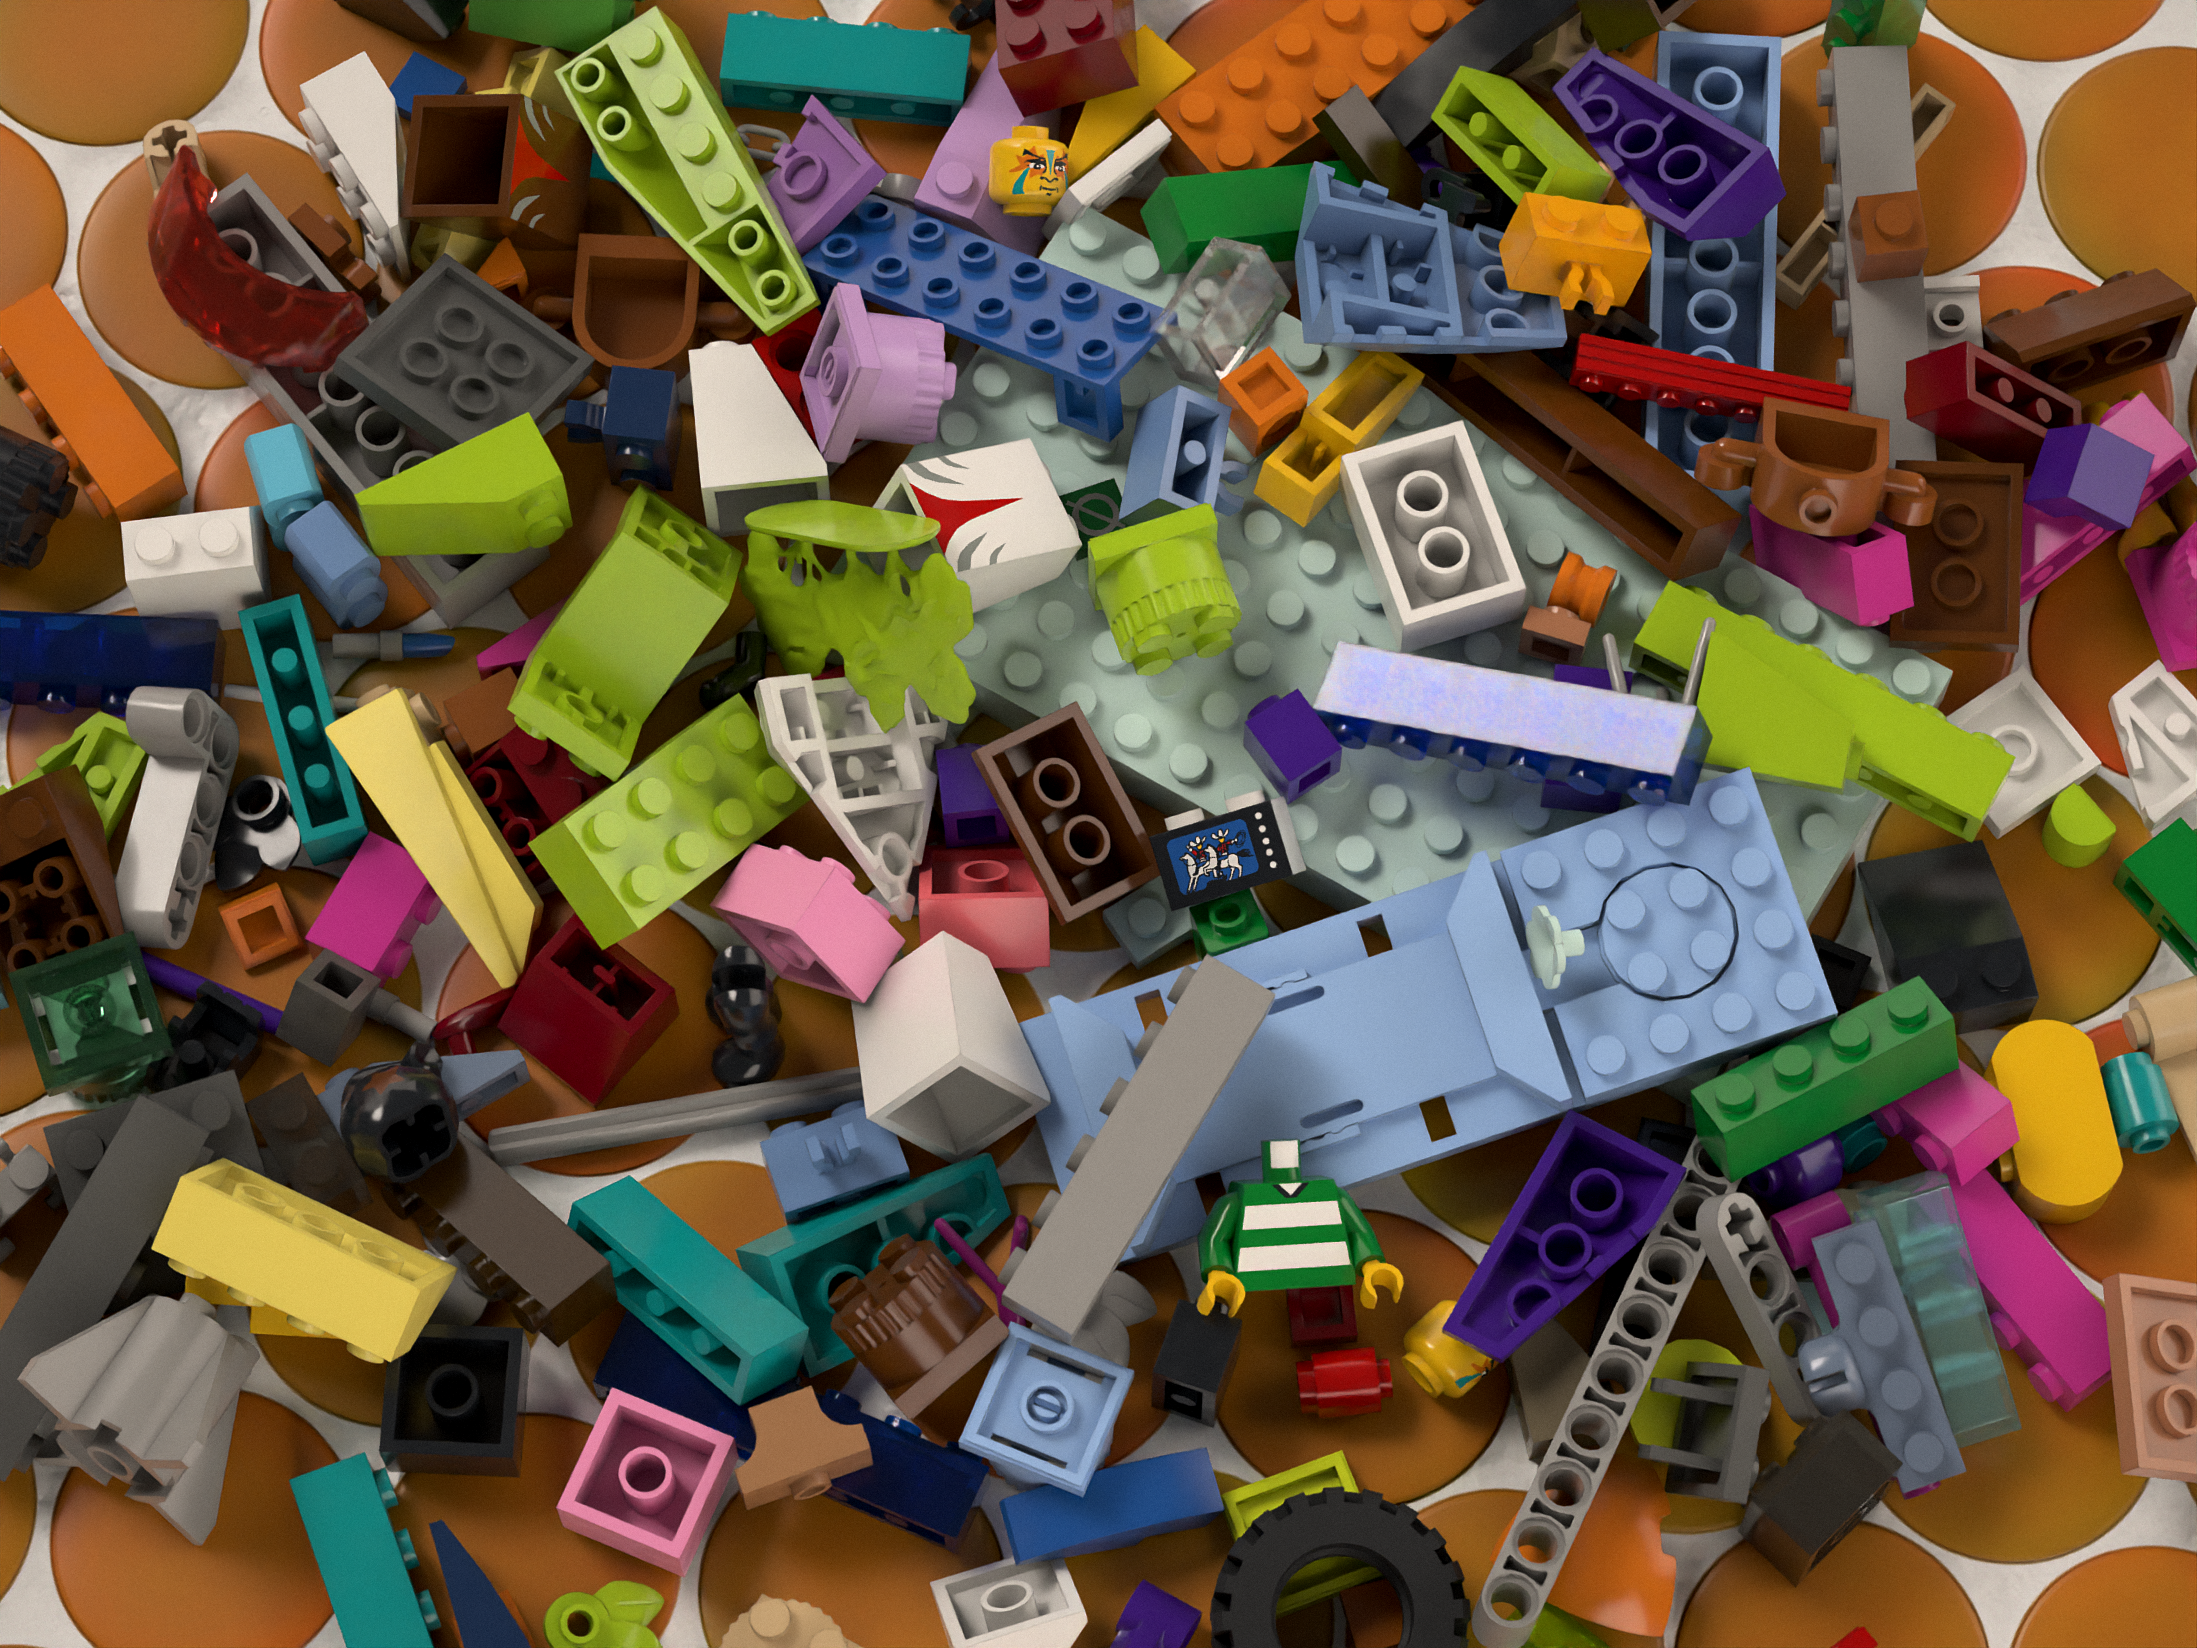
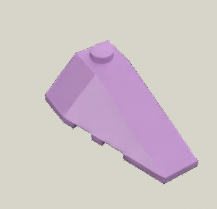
M997 49L940 143L914 197L915 211L1036 258L1046 238L1040 229L1049 216L1022 217L1003 214V205L995 203L989 196L990 148L994 142L1000 139L1011 138L1013 126L1049 128L1048 139L1059 141L1062 107L1023 118L998 71Z

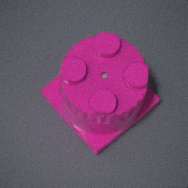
M2196 521L2173 545L2133 550L2124 560L2167 672L2197 668Z

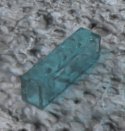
M1928 1170L1856 1193L1861 1210L1853 1213L1854 1223L1875 1216L1958 1448L1960 1449L2022 1429L1947 1174Z

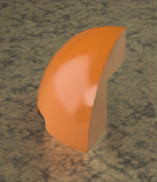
M1633 1452L1614 1454L1546 1602L1575 1616L1616 1630L1645 1636L1663 1637L1672 1606L1676 1578V1558L1665 1554L1662 1551L1660 1524L1663 1517L1671 1514L1669 1501L1663 1484L1648 1459L1637 1457L1638 1453ZM1557 1489L1545 1491L1549 1500L1556 1505L1563 1507L1574 1505L1570 1495L1564 1491ZM1518 1512L1508 1523L1495 1544L1489 1558L1493 1564L1500 1553ZM1531 1545L1519 1547L1520 1553L1528 1561L1537 1564L1548 1562L1547 1556L1539 1548Z

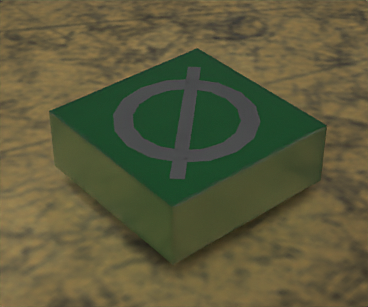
M1114 478L1059 496L1067 514L1074 519L1077 525L1078 535L1082 546L1075 554L1077 561L1088 557V541L1091 538L1130 527V525L1118 521L1122 495Z

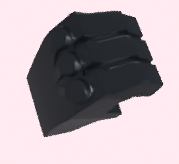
M206 980L196 989L197 1001L184 1019L174 1015L169 1021L166 1036L147 1066L143 1086L156 1093L235 1069L238 1081H240L262 1052L261 1044L266 1024L263 1014L248 1004L244 1006L243 1001L228 992L224 994L222 988Z

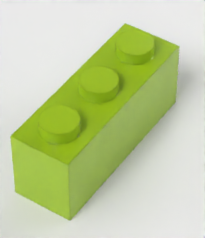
M1460 66L1431 115V118L1517 205H1519L1525 192L1564 196L1569 199L1597 203L1612 179L1577 142L1510 78Z

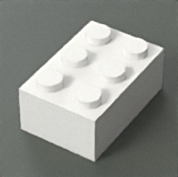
M1463 420L1341 456L1338 487L1400 655L1521 618L1526 586Z

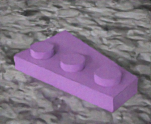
M811 95L801 112L807 119L792 145L783 142L772 162L778 166V169L767 185V189L801 259L817 243L821 242L887 175L886 171L813 95Z

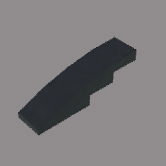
M1485 0L1397 75L1371 101V104L1407 152L1410 153L1444 132L1431 118V115L1460 66L1505 77L1533 58V45L1581 11L1575 0Z

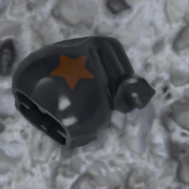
M415 1041L401 1061L363 1068L354 1073L345 1085L340 1110V1131L345 1147L351 1158L365 1173L382 1182L408 1183L419 1179L432 1165L449 1157L456 1146L459 1129L457 1106L453 1094L442 1080L443 1061L431 1045Z

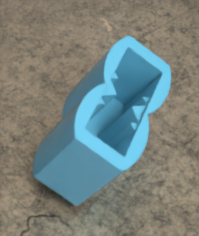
M293 423L249 435L244 443V452L272 542L277 549L284 552H290L284 542V535L288 525L325 500L305 433L301 427Z

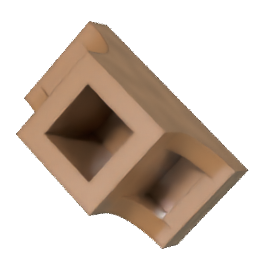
M812 1386L748 1409L751 1425L757 1439L756 1446L749 1460L739 1468L734 1469L745 1507L747 1510L791 1494H793L795 1500L817 1496L831 1488L832 1479L873 1465L871 1447L862 1423L843 1425L829 1419L820 1409Z

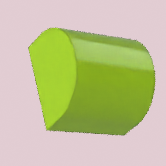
M2073 783L2055 799L2043 826L2042 843L2047 854L2055 862L2066 867L2079 868L2093 863L2104 855L2117 830L2113 822L2079 785Z

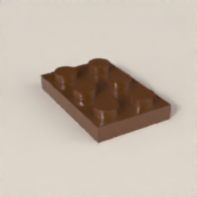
M1896 460L1895 469L1921 474L1926 479L1927 484L1936 490L1938 498L1930 523L1921 526H1911L1893 521V530L1906 536L1914 606L1890 615L1889 648L2018 653L2024 463Z

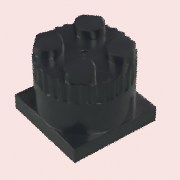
M0 425V563L10 568L21 566L30 571L41 563L48 545L46 536L55 523L56 517L62 520L71 512L75 503L78 486L68 482L70 466H68L69 460L66 459V455Z

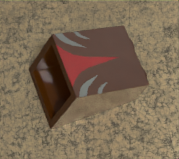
M523 94L414 95L400 217L500 243L503 238L508 237L513 247L528 251H577L579 233L584 234L593 143L581 123Z

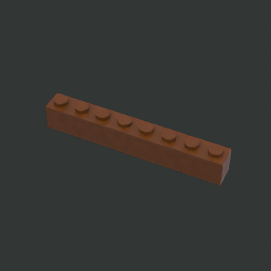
M1529 350L1458 354L1393 352L1425 374L1421 383L1423 386L1673 582L1719 567L1743 516L1574 385H1569L1568 380Z

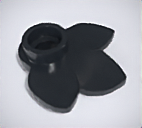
M266 775L250 776L235 788L232 796H227L212 850L216 851L215 878L217 887L223 893L239 891L250 886L261 876L266 865L276 871L287 872L298 857L302 840L298 825L291 818L293 808L287 786L279 778ZM270 803V805L263 812L258 813L261 807H263L265 804Z

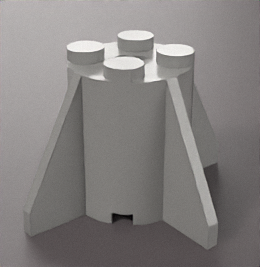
M149 1293L130 1307L33 1357L17 1380L59 1418L54 1426V1431L43 1442L34 1459L41 1466L80 1467L93 1479L105 1486L111 1477L115 1476L131 1485L125 1494L126 1497L151 1504L193 1545H202L216 1524L239 1392L260 1358L259 1351L247 1340L230 1334L215 1321L218 1315L216 1309L203 1298L192 1293H184L181 1299L177 1301L169 1297Z

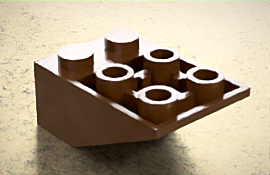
M77 764L38 777L0 795V963L18 1001L128 951L103 821Z

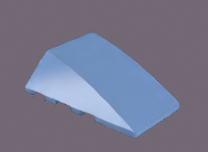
M1314 161L1310 170L1295 252L1304 343L1362 351L1418 354L1498 353L1564 346L1567 340L1564 312L1561 309L1559 297L1508 289L1498 247L1504 235L1503 232L1476 223L1473 231L1457 225L1454 226V224L1448 222L1447 211L1424 203L1421 210L1417 211L1386 199L1389 191L1388 188L1364 180L1361 188L1354 187L1333 179L1335 168Z

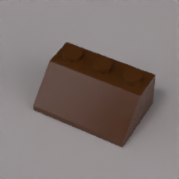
M2157 268L2135 274L2134 271H2124L2111 276L2098 288L2080 294L2077 290L2063 291L2048 299L2044 306L2023 313L2020 309H2010L1997 314L1987 322V325H1984L1982 331L1983 349L2060 391L2069 394L2175 358L2197 304L2190 292Z
M1077 701L971 753L975 764L1061 926L1080 919L1161 876L1150 839Z

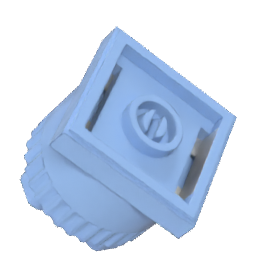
M1011 1321L1008 1326L1010 1330L1009 1336L1001 1342L959 1439V1448L987 1458L990 1465L996 1470V1474L1004 1477L1008 1485H1015L1019 1491H1028L1051 1484L1084 1497L1094 1471L1103 1468L1105 1458L1110 1455L1114 1424L1134 1379V1370Z

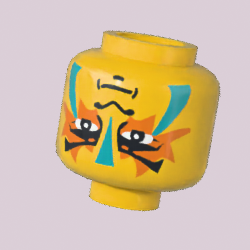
M1013 126L1011 138L1000 139L991 145L989 196L995 203L1003 205L1004 215L1022 217L1052 216V207L1059 203L1067 191L1069 170L1068 148L1060 141L1048 139L1049 128Z
M1453 1300L1439 1302L1407 1331L1403 1341L1407 1353L1401 1359L1403 1366L1413 1380L1434 1398L1441 1394L1452 1398L1464 1396L1499 1363L1442 1333L1444 1324L1457 1304V1301Z

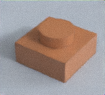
M1529 605L1521 630L1518 652L1556 664L1581 666L1587 647L1591 623L1581 621L1575 613L1565 608L1548 606L1541 609Z

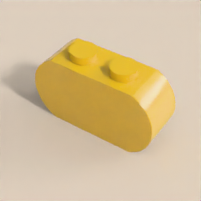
M2042 1019L2023 1023L2013 1028L2000 1040L1983 1075L1984 1080L2011 1101L2020 1137L2018 1142L1992 1162L1994 1174L1999 1183L2007 1182L2010 1198L2023 1213L2031 1218L2050 1224L2078 1222L2091 1216L2104 1204L2123 1168L2094 1044L2079 1029L2064 1022Z

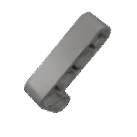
M140 686L131 693L127 702L126 726L129 736L149 754V759L116 876L115 888L127 946L177 950L183 947L191 933L238 757L240 745L239 731L233 718L205 692L199 689Z

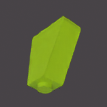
M1711 631L1686 756L1688 765L1728 774L1750 767L1755 779L1843 795L1846 780L1858 782L1865 743L1853 741L1855 735L1854 724L1727 635Z

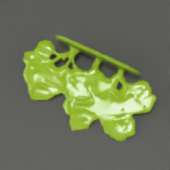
M821 499L779 503L751 512L744 518L746 526L751 530L747 538L749 559L748 564L738 573V579L743 595L755 606L759 631L767 636V645L778 654L780 662L789 676L810 673L811 678L820 675L825 666L826 657L833 648L838 650L843 656L846 679L859 696L868 699L870 713L885 734L891 728H895L905 717V690L909 685H912L918 695L926 702L932 715L939 716L958 725L965 723L969 717L968 708L974 703L976 690L970 681L965 665L955 655L953 647L974 629L970 586L965 581L958 580L953 567L948 564L941 553L931 554L920 570H912L904 563L899 554L900 549L917 546L933 539L940 531L939 521L922 516ZM775 536L796 541L784 551L779 546ZM813 543L845 549L847 566L844 572L840 574L828 572L814 555ZM856 551L887 552L884 574L877 575L867 564L862 563ZM779 557H786L787 566L784 572L780 570ZM803 557L807 562V575L802 585L796 586L791 579L795 559L798 564H803ZM812 564H815L822 576L821 582L813 576ZM901 576L906 578L910 586L909 596H906L902 591Z

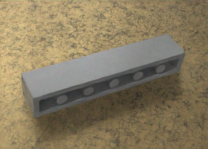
M1206 954L1197 970L1188 965L1184 967L1167 997V1000L1173 1002L1176 1006L1164 1026L1155 1021L1151 1022L1133 1053L1134 1056L1143 1060L1130 1082L1118 1077L1102 1103L1099 1111L1109 1117L1096 1139L1085 1133L1071 1154L1065 1168L1075 1174L1062 1195L1051 1189L1035 1214L1031 1224L1039 1228L1040 1232L1028 1252L1017 1246L1003 1267L997 1279L999 1283L1006 1286L1002 1293L1001 1305L1065 1343L1071 1344L1269 1013L1276 995L1275 993Z

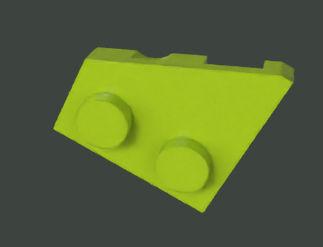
M99 711L76 728L73 736L63 744L54 745L35 760L38 767L9 789L3 784L0 787V795L38 777L77 764L103 821L108 845L145 773L149 754L129 736L126 721Z

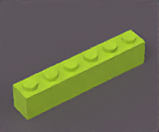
M1671 580L1668 581L1633 642L1628 667L1684 694L1703 622L1708 617L1714 618L1716 621L1714 632L1727 635L1854 724L1855 735L1853 741L1865 743L1858 782H1852L1971 843L1974 841L2003 788L2016 758L2007 753L2005 747L1998 740L1981 732L1970 734L1948 722L1942 712L1931 705L1921 702L1911 704L1890 693L1887 685L1872 675L1866 673H1857L1855 675L1833 664L1831 658L1824 651L1813 645H1796L1776 635L1774 629L1767 622L1749 614L1739 616L1718 605L1717 600L1710 593L1693 585L1682 587Z

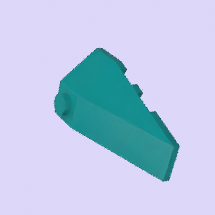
M985 1152L793 1222L735 1250L743 1272L748 1274L756 1283L809 1327L798 1368L805 1377L812 1378L855 1357L831 1329L832 1316L836 1312L828 1304V1300L846 1280L855 1276L862 1280L870 1271L874 1270L881 1263L878 1260V1256L887 1244L908 1233L915 1242H921L924 1239L927 1241L931 1240L953 1265H958L963 1259L935 1229V1220L938 1218L945 1219L974 1250L1011 1214L992 1155Z

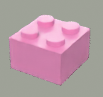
M751 843L710 904L729 926L781 978L861 1003L866 1002L906 942L888 922L891 917L890 912L882 904L869 896L861 894L853 886L856 878L848 868L828 857H823L820 862L808 859L799 851L786 845H782L779 850Z
M612 1387L556 1507L563 1527L685 1578L739 1459L735 1439Z

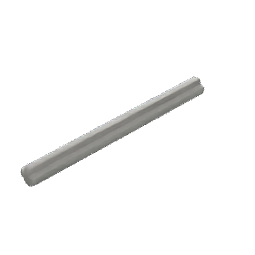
M860 1066L492 1129L488 1135L491 1159L502 1167L837 1109L846 1103L864 1100Z

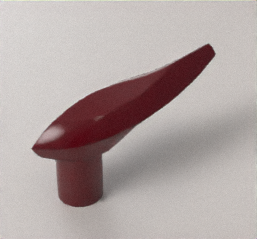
M519 984L493 993L440 1020L432 1031L431 1036L436 1040L447 1039L452 1056L478 1053L472 1031L493 1025L504 1014Z

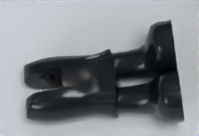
M737 945L728 947L718 954L713 963L712 986L706 992L705 1008L710 1021L720 1029L726 1030L727 1035L732 1036L717 1046L712 1053L711 1069L715 1080L725 1089L769 1082L776 1076L781 1067L786 1051V1044L781 1036L777 1034V1024L780 1023L783 1014L778 997L774 993L773 984L766 977V967L763 959L752 948Z

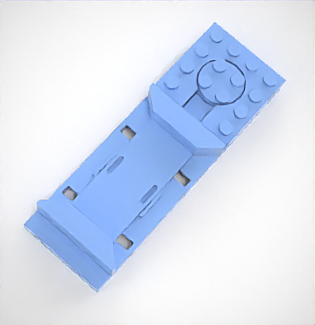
M1750 767L1500 851L1501 859L1490 862L1486 850L1475 853L1467 870L1214 956L1213 958L1276 995L1269 1013L1116 1269L1197 1242V1235L1207 1215L1195 1179L1220 1172L1226 1193H1228L1230 1181L1262 1179V1140L1300 1139L1302 1176L1333 1178L1338 1187L1348 1191L1564 1118L1569 1109L1581 1112L1788 1042L1833 1018H1837L1838 1012ZM1538 905H1545L1550 915L1557 917L1561 931L1579 929L1584 938L1585 950L1583 955L1566 957L1565 971L1560 975V984L1556 989H1546L1542 978L1538 979L1534 976L1530 964L1531 950L1526 939V925L1529 921H1532L1533 907ZM1384 920L1393 949L1368 957L1359 928ZM1202 961L1188 966L1197 970ZM1184 967L1079 1003H1075L1060 994L1048 999L1052 1012L1018 1023L1050 1093L1051 1104L1035 1114L1061 1195L1075 1174L1065 1168L1080 1139L1085 1133L1096 1139L1109 1117L1099 1110L1118 1077L1130 1082L1143 1061L1133 1055L1145 1033L1137 1004L1161 996L1167 1016L1169 1017L1176 1004L1167 1000V997ZM1444 1095L1457 1134L1432 1142L1419 1103Z

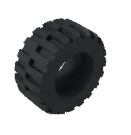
M1344 1487L1323 1488L1322 1492L1305 1495L1302 1492L1285 1499L1284 1503L1271 1511L1267 1509L1252 1522L1248 1530L1241 1537H1238L1229 1551L1217 1578L1211 1600L1209 1620L1211 1621L1212 1628L1211 1645L1212 1648H1283L1276 1629V1609L1279 1596L1286 1583L1298 1570L1311 1562L1327 1557H1348L1365 1562L1377 1569L1394 1588L1400 1601L1403 1617L1402 1634L1397 1648H1467L1469 1643L1467 1627L1468 1622L1471 1620L1470 1599L1465 1598L1462 1585L1465 1577L1458 1560L1453 1562L1444 1546L1447 1542L1435 1527L1431 1530L1416 1518L1419 1513L1403 1502L1400 1506L1383 1500L1382 1493L1364 1489L1362 1493L1345 1492Z

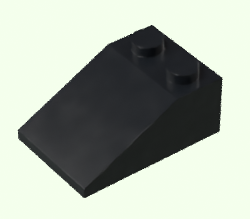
M1983 840L1858 863L1857 870L1888 990L1920 976L1954 1017L1956 1035L2028 1022L2038 1001L2039 994L2022 932Z

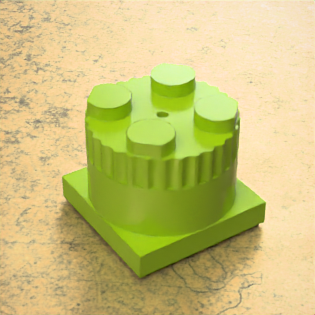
M1203 503L1091 538L1088 541V593L1095 611L1104 610L1122 660H1125L1126 663H1132L1137 675H1157L1167 670L1173 664V660L1176 661L1183 657L1191 656L1194 653H1197V656L1200 658L1214 657L1234 643L1230 633L1238 626V622L1241 621L1242 612L1217 548L1218 521L1211 503Z

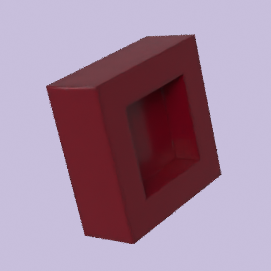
M1352 1285L1285 1289L1291 1348L1357 1342L1358 1330Z

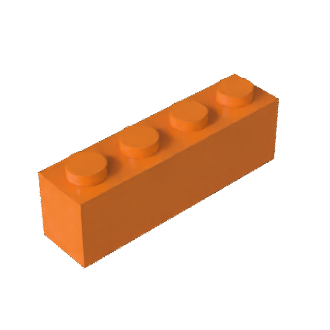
M49 283L0 311V375L5 380L15 375L24 388V391L17 394L21 404L36 426L47 421L57 436L50 441L52 448L66 455V459L69 460V473L79 468L90 484L82 488L83 492L102 520L112 515L121 528V522L149 519L188 494L179 468Z

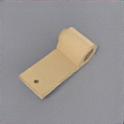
M2197 975L2131 996L2129 999V1011L2122 1014V1024L2126 1037L2133 1049L2142 1048L2143 1052L2150 1055L2152 1063L2161 1067L2180 1124L2179 1128L2197 1164Z

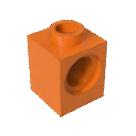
M1268 346L1219 380L1217 401L1232 407L1229 428L1253 457L1256 458L1299 426L1304 410L1307 408L1309 392L1274 350Z

